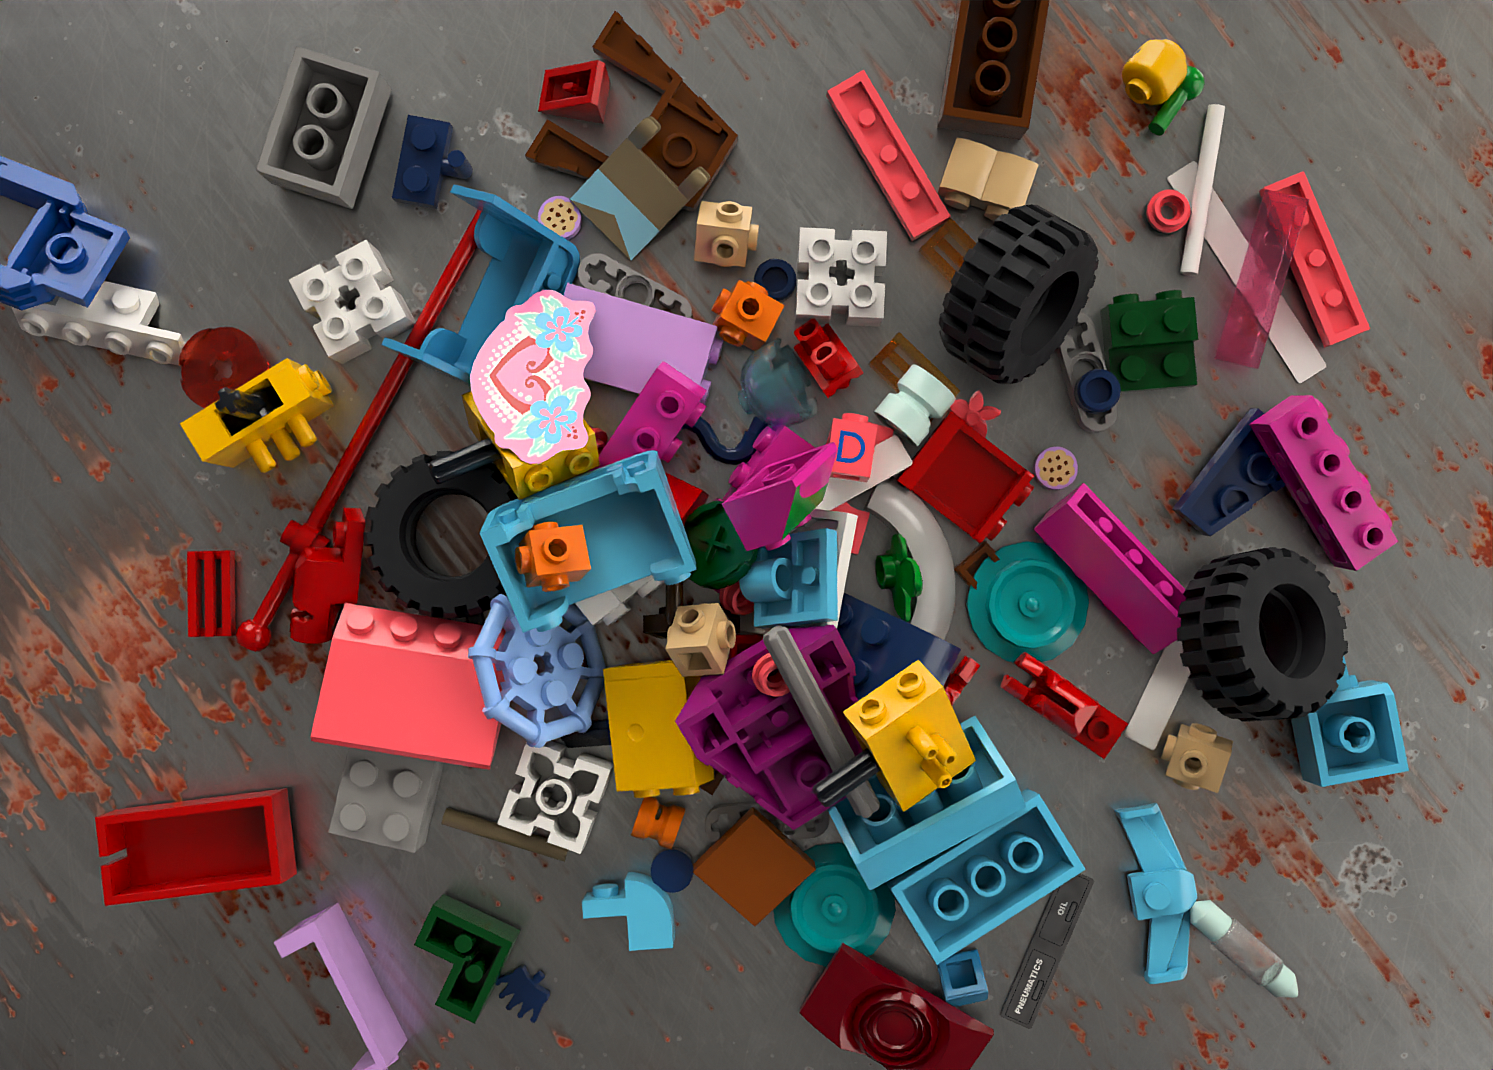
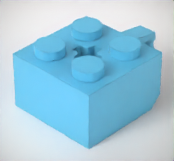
M1346 666L1343 676L1336 680L1339 686L1330 699H1326L1327 702L1319 710L1309 713L1305 717L1291 719L1302 779L1304 781L1325 787L1409 771L1395 695L1386 682L1374 680L1357 682L1355 675L1348 674ZM1349 726V732L1344 733V731H1346L1347 727Z

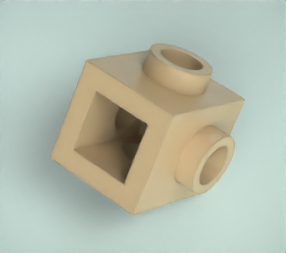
M701 201L696 225L694 261L715 263L721 267H745L748 250L756 251L759 225L751 224L752 207L741 206L731 201L721 203Z
M719 603L677 607L673 624L667 632V645L665 649L682 677L724 674L730 648H733L736 642L734 624L727 619Z
M1192 723L1191 726L1181 724L1177 737L1168 735L1161 759L1169 761L1165 776L1173 778L1174 783L1186 789L1198 790L1201 787L1218 793L1232 753L1233 741L1217 736V731L1206 725Z

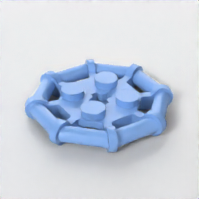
M503 594L497 595L490 602L491 610L474 646L468 648V658L473 660L485 705L482 712L487 719L494 718L526 739L529 747L541 748L548 741L574 732H586L592 725L591 715L604 686L603 669L606 668L595 625L589 622L577 606L571 604L567 612L561 616L572 624L567 630L558 625L544 632H538L535 628L523 633L508 597ZM503 627L506 633L498 651H496L493 647ZM579 636L581 638L588 668L581 666L584 660V654L582 648L577 643H575V640ZM534 657H542L545 664L544 672H541L539 675L536 673L538 665L533 662ZM492 663L495 664L497 671L502 670L505 682H500L502 691L499 690ZM579 679L588 680L576 706L572 700V695ZM511 700L527 710V718L509 707ZM557 707L564 718L545 723V710Z

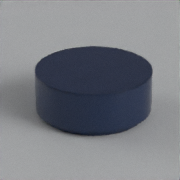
M769 259L757 268L754 275V283L764 287L768 291L769 297L782 303L794 293L796 273L788 262L781 259Z
M1094 369L1085 373L1078 379L1074 388V397L1079 407L1092 414H1100L1113 408L1118 402L1121 393L1117 378L1111 372L1104 369Z
M672 847V850L664 848L659 851L651 865L653 882L663 891L669 893L685 889L690 884L694 874V863L691 856L679 847Z

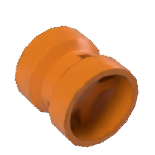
M654 797L643 798L631 836L641 840L648 837L655 839L659 846L672 850L686 808L675 804L669 807L661 805L658 799Z

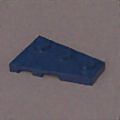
M1259 408L1249 409L1172 508L1202 535L1211 537L1252 509L1254 503L1272 491L1277 492L1286 486L1249 425L1265 414Z

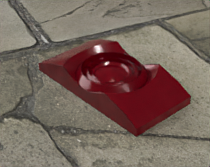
M843 942L800 1007L799 1012L815 1029L840 1049L865 1055L884 1066L887 1070H970L994 1036V1029Z

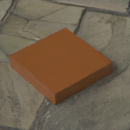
M754 807L741 817L693 864V873L753 926L759 924L816 870L815 861Z

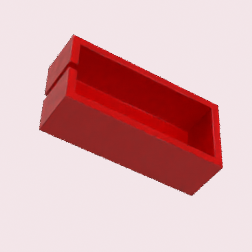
M287 788L116 809L95 817L99 857L110 856L123 849L127 850V856H122L100 866L105 906L278 885L297 874Z

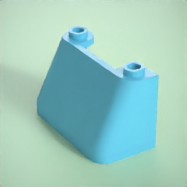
M656 450L633 455L558 483L521 500L517 498L502 504L487 515L480 531V536L523 633L535 628L538 632L553 629L562 623L563 619L561 616L567 612L569 605L650 575L653 576L655 581L664 580L666 585H673L684 581L690 577L691 571L696 570V561L667 476ZM544 522H557L559 527L583 525L591 570L580 581L569 582L570 586L562 590L544 592L541 586L527 588L525 576L518 573L515 563V549L519 546L526 533L534 525Z

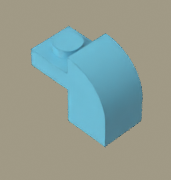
M628 872L625 878V889L619 890L618 884L609 883L595 885L592 887L593 892H586L582 900L583 919L627 916L629 951L673 948L675 941L673 905L668 893L656 885L652 877L639 872Z

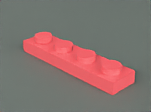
M865 70L827 90L826 97L911 241L948 221L951 217Z
M1302 171L1262 188L1259 191L1324 348L1369 330V324L1305 172Z

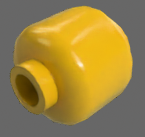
M1167 39L1149 40L1141 45L1125 63L1122 70V79L1129 98L1136 103L1160 105L1167 101L1183 83L1187 75L1186 56L1179 45Z

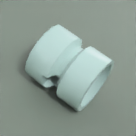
M913 364L897 383L899 393H889L874 411V414L886 427L894 429V433L917 448L932 429L930 419H940L956 398L932 374Z

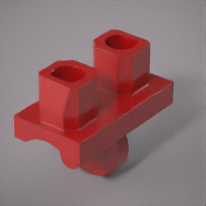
M812 318L794 331L800 343L793 348L827 398L834 395L837 389H846L850 385L851 379L858 378L864 374L829 323L821 327L817 320Z

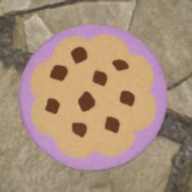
M564 196L551 197L540 207L538 222L566 240H570L581 229V212L569 200L570 198Z
M1050 447L1036 456L1032 471L1036 482L1040 486L1048 490H1059L1069 486L1075 480L1078 473V464L1075 456L1069 450L1063 447Z

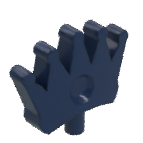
M520 965L515 970L499 977L495 984L498 986L501 983H508L505 989L499 993L500 999L514 994L511 1001L506 1005L507 1010H511L514 1006L523 1002L521 1010L517 1014L518 1018H522L525 1013L533 1009V1015L530 1019L532 1023L537 1021L544 1004L550 997V991L539 984L545 978L544 973L539 971L532 977L525 965Z

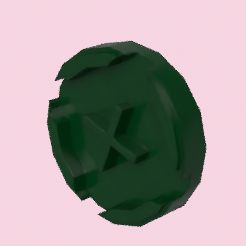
M713 501L699 506L689 514L685 521L684 529L696 561V570L690 572L691 575L688 579L702 588L718 590L734 585L748 573L757 558L759 548L746 551L722 506L724 501Z

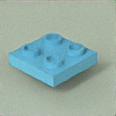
M823 528L790 534L791 539L776 549L768 551L765 546L759 547L757 558L752 567L739 580L743 596L750 602H754V627L768 629L779 625L786 627L838 621L837 531Z

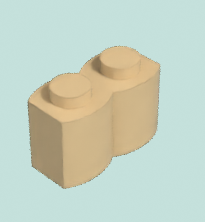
M956 138L937 194L945 197L944 202L947 205L957 209L967 210L969 205L979 207L985 210L984 215L994 221L1001 214H1008L1010 209L1025 205L1039 164L1014 154L997 151L975 141Z

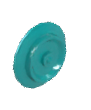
M1024 541L1003 546L995 552L1000 560L993 562L990 557H987L973 576L978 582L977 590L970 585L966 603L971 628L986 649L1005 661L1014 662L1024 652H1027L1040 662L1053 660L1074 644L1086 624L1089 607L1086 584L1046 544Z
M844 843L818 844L803 851L815 861L816 870L773 909L775 925L785 944L805 961L827 967L842 942L867 957L872 955L889 935L896 912L895 898L887 885L883 883L869 890Z

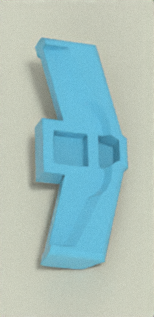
M1157 803L1115 810L1116 816L1122 824L1142 869L1141 872L1127 874L1134 917L1137 920L1150 919L1146 971H1144L1145 981L1148 984H1159L1182 980L1186 976L1188 968L1191 924L1190 908H1192L1197 899L1194 874L1187 871Z

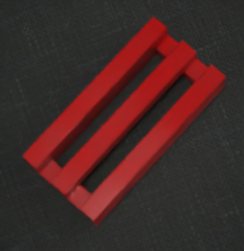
M234 550L187 551L188 637L236 636ZM217 559H221L222 627H217L216 621ZM202 560H204L205 628H203Z

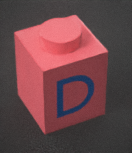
M843 413L842 419L833 418L829 443L834 442L838 451L830 477L868 482L871 475L878 425L868 423L869 418L867 416Z

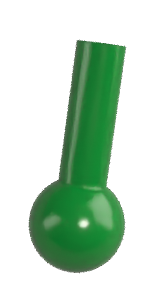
M1187 66V75L1183 83L1163 103L1149 124V130L1153 134L1163 135L1185 101L1193 100L1202 93L1205 79L1199 69Z

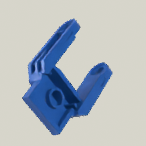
M0 156V195L38 209L8 256L7 265L3 266L0 264V302L22 311L53 301L55 296L88 308L128 243L130 236L127 230L89 215L74 184Z

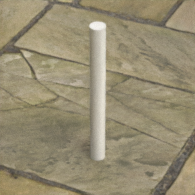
M1211 104L1207 108L1180 271L1181 274L1187 276H1197L1225 113V106L1219 104Z

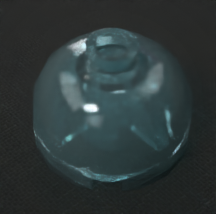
M777 338L753 352L742 365L740 375L742 390L738 391V399L744 411L749 415L754 413L761 422L773 427L781 425L791 427L817 414L816 396L808 400L805 386L808 387L812 384L801 361L788 344L780 348L782 339Z

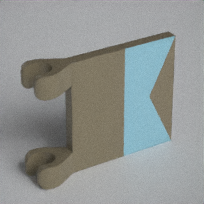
M652 116L643 119L621 145L569 199L630 261L710 180L709 173L704 168L697 167L677 186L641 150L661 129L660 123Z

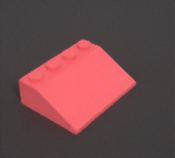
M345 603L330 646L310 736L311 741L490 770L501 723L494 718L487 719L482 712V709L485 707L473 660L468 658V648L474 646L483 625ZM503 628L493 647L496 651H498L506 633ZM492 663L499 690L502 691L500 682H505L502 670L497 671L495 664Z

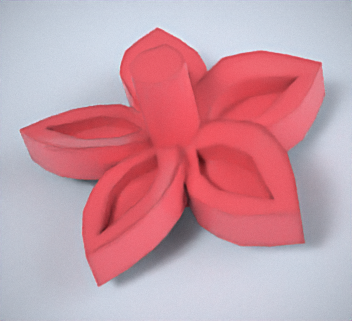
M980 390L971 396L969 403L966 400L957 399L950 406L953 413L964 420L970 427L972 426L983 437H986L987 423L985 420L994 419L1001 414V410L998 408L983 406L984 396Z

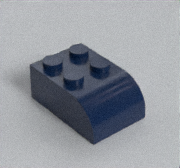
M843 594L837 630L855 663L856 676H853L855 695L858 699L861 700L917 660L944 686L961 651L960 648L849 594Z

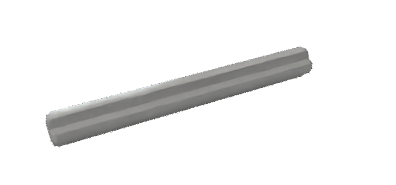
M775 626L764 634L763 642L834 772L854 758L855 755L790 631L786 627ZM868 780L846 795L858 816L862 815V817L868 818L880 808V802Z

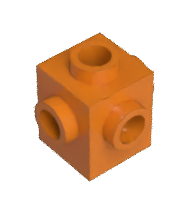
M738 280L730 291L723 288L711 309V311L717 314L712 325L718 327L719 336L727 343L737 347L744 345L756 352L766 343L785 305L769 297L768 291L761 285L750 281L743 282Z
M544 522L534 525L526 533L519 546L515 549V563L518 573L525 576L527 588L541 586L544 592L562 590L570 586L569 582L580 581L591 570L583 525L559 527L557 522Z

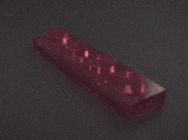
M1265 189L1214 359L1256 370L1259 368L1310 199Z

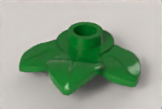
M895 534L891 538L890 550H887L884 555L876 557L875 573L879 587L881 589H889L892 592L894 608L903 621L909 622L911 619V597L921 595L923 580L918 564L915 560L908 557L906 539L901 534Z

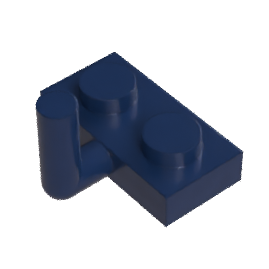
M408 115L392 199L395 202L437 209L444 175L462 179L469 178L472 175L473 168L461 151L453 150L448 154L453 130L450 122Z

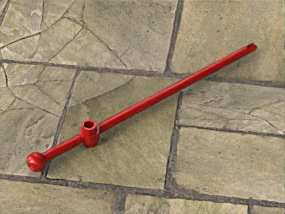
M477 210L408 335L404 343L405 345L420 350L424 339L432 330L477 247L474 239V229L481 214L480 210ZM401 354L397 355L309 518L303 525L292 519L283 531L280 542L290 547L289 554L254 618L242 622L238 627L236 633L237 643L244 648L260 652L269 645L271 640L269 625L294 581L295 564L303 549L306 547L329 548L331 539L321 535L322 528L414 360Z

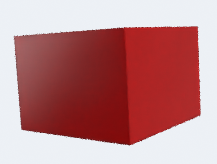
M594 60L545 70L538 112L603 124L610 89V79L605 63L600 60Z

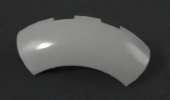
M891 476L873 487L863 510L882 521L894 535L901 534L906 539L908 557L915 560L920 568L923 589L920 596L911 597V619L908 623L945 640L951 624L956 596L955 570L949 544L940 524L926 504L912 490L910 491L898 482L896 478Z

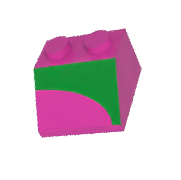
M834 442L764 466L722 503L746 551L763 546L768 551L776 549L791 539L789 533L793 529L801 527L811 520L810 513L823 501L838 451Z

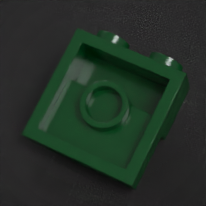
M1182 290L1158 292L1155 294L1156 300L1140 301L1139 294H1124L1113 297V304H1108L1100 310L1106 369L1119 381L1121 393L1186 388L1198 385L1194 342L1199 339L1194 297L1182 298Z

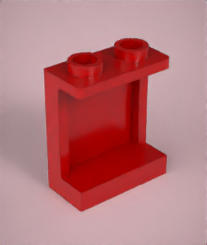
M949 411L911 459L913 464L904 469L897 477L898 482L910 491L912 490L970 535L976 542L981 544L985 538L992 541L1007 523V520L1002 516L1012 504L1019 507L1028 498L1034 489L1030 481L1035 475L970 427L955 413Z

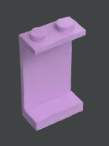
M567 283L563 296L572 301L592 302L596 310L588 329L589 341L593 347V355L584 368V379L639 395L656 368L664 361L707 390L700 402L706 404L712 381L705 379L709 363L717 365L724 340L717 338V326Z
M337 902L299 922L274 941V944L281 958L312 942L315 943L369 1050L365 1052L352 1070H388L387 1067L399 1059L398 1052L408 1039Z

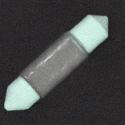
M1211 900L1196 901L1192 908H1190V923L1211 940V944L1255 983L1266 988L1275 997L1295 998L1298 996L1296 976L1283 964L1281 958L1235 918H1230Z

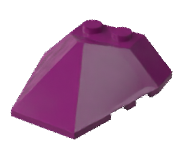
M834 625L788 629L854 755L857 756L863 750L843 714V711L859 701L855 695L853 676H856L855 663L837 628ZM763 640L728 660L724 674L703 675L675 722L694 754L701 762L707 766H712L724 775L728 782L736 788L740 787L752 796L756 803L795 830L847 797L845 795L830 807H825L813 793V786L831 774L833 770L791 692L783 696L774 697L761 693L753 683L752 671L754 665L762 656L769 653ZM778 668L773 670L768 676L775 675L778 672Z

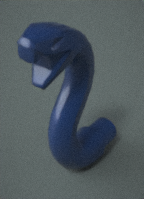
M701 416L693 428L684 424L681 430L687 429L695 433L707 454L714 460L724 464L737 465L750 460L756 451L753 448V444L761 431L769 425V422L754 416L748 431H744L741 441L734 448L721 444L711 425Z

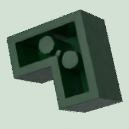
M443 894L432 905L414 943V946L454 964L435 1005L475 1024L487 1004L521 930Z

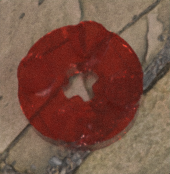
M227 326L200 330L186 342L179 356V365L182 366L181 376L183 380L180 379L182 389L193 402L203 408L220 399L218 391L221 388L227 387L235 390L271 368L270 362L266 359L265 352L257 340L237 328ZM219 360L224 363L231 360L233 363L231 367L232 375L229 378L223 377L219 381L216 378L219 371L215 364Z

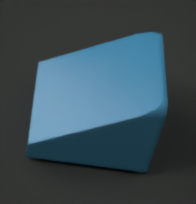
M978 949L953 954L937 965L945 1002L957 1007L988 999V988Z

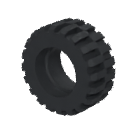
M1038 205L1018 206L1010 209L1008 214H1001L994 220L993 226L990 229H985L981 233L973 249L970 248L963 258L964 262L961 268L955 272L951 280L952 286L949 293L945 294L942 304L944 312L940 314L939 325L941 327L939 333L947 352L998 384L1018 383L1024 377L1033 375L1039 366H1043L1050 359L1053 351L1061 346L1065 340L1064 337L1074 327L1078 320V314L1087 303L1089 298L1087 295L1096 279L1094 272L1098 269L1099 264L1097 257L1098 249L1091 235Z
M437 451V454L432 456L420 455L412 458L413 464L407 467L400 465L390 474L393 478L388 485L381 483L374 495L379 497V500L375 507L368 506L365 519L371 520L370 532H363L364 545L371 546L372 556L368 557L367 561L371 571L379 572L381 579L378 583L384 591L393 592L397 596L396 602L405 608H414L419 611V614L424 616L444 617V619L479 615L482 612L491 610L490 602L497 595H507L489 554L478 568L461 576H445L428 568L421 559L416 546V527L421 514L431 502L445 495L467 496L479 503L487 514L500 505L518 498L494 463L487 464L442 484H436L430 474L428 464L453 451Z
M1269 547L1213 559L1210 564L1203 565L1193 577L1195 580L1189 582L1183 593L1186 601L1179 605L1177 616L1181 618V627L1177 628V641L1182 642L1183 653H1180L1182 664L1190 670L1191 675L1188 678L1193 687L1203 691L1201 697L1211 707L1217 708V711L1231 719L1254 722L1305 717L1309 713L1319 710L1327 702L1326 699H1330L1339 686L1336 680L1340 679L1344 674L1346 664L1343 663V656L1348 653V641L1344 640L1343 629H1347L1345 616L1341 617L1338 609L1341 603L1337 593L1330 591L1328 587L1330 581L1324 573L1315 571L1316 565L1292 550ZM1259 617L1265 632L1266 653L1260 638Z

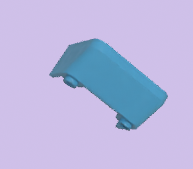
M453 185L450 193L481 211L474 229V239L477 247L492 257L458 334L444 328L435 329L426 336L420 350L387 337L384 338L381 345L434 371L471 386L470 374L473 363L487 338L505 320L507 310L515 305H522L533 294L542 290H553L564 295L567 283L572 284L578 272L580 255L573 243L497 195Z

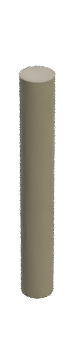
M446 808L441 822L445 826L564 862L569 851L568 849L548 843V838L535 834L529 836L498 825L496 822L450 808Z

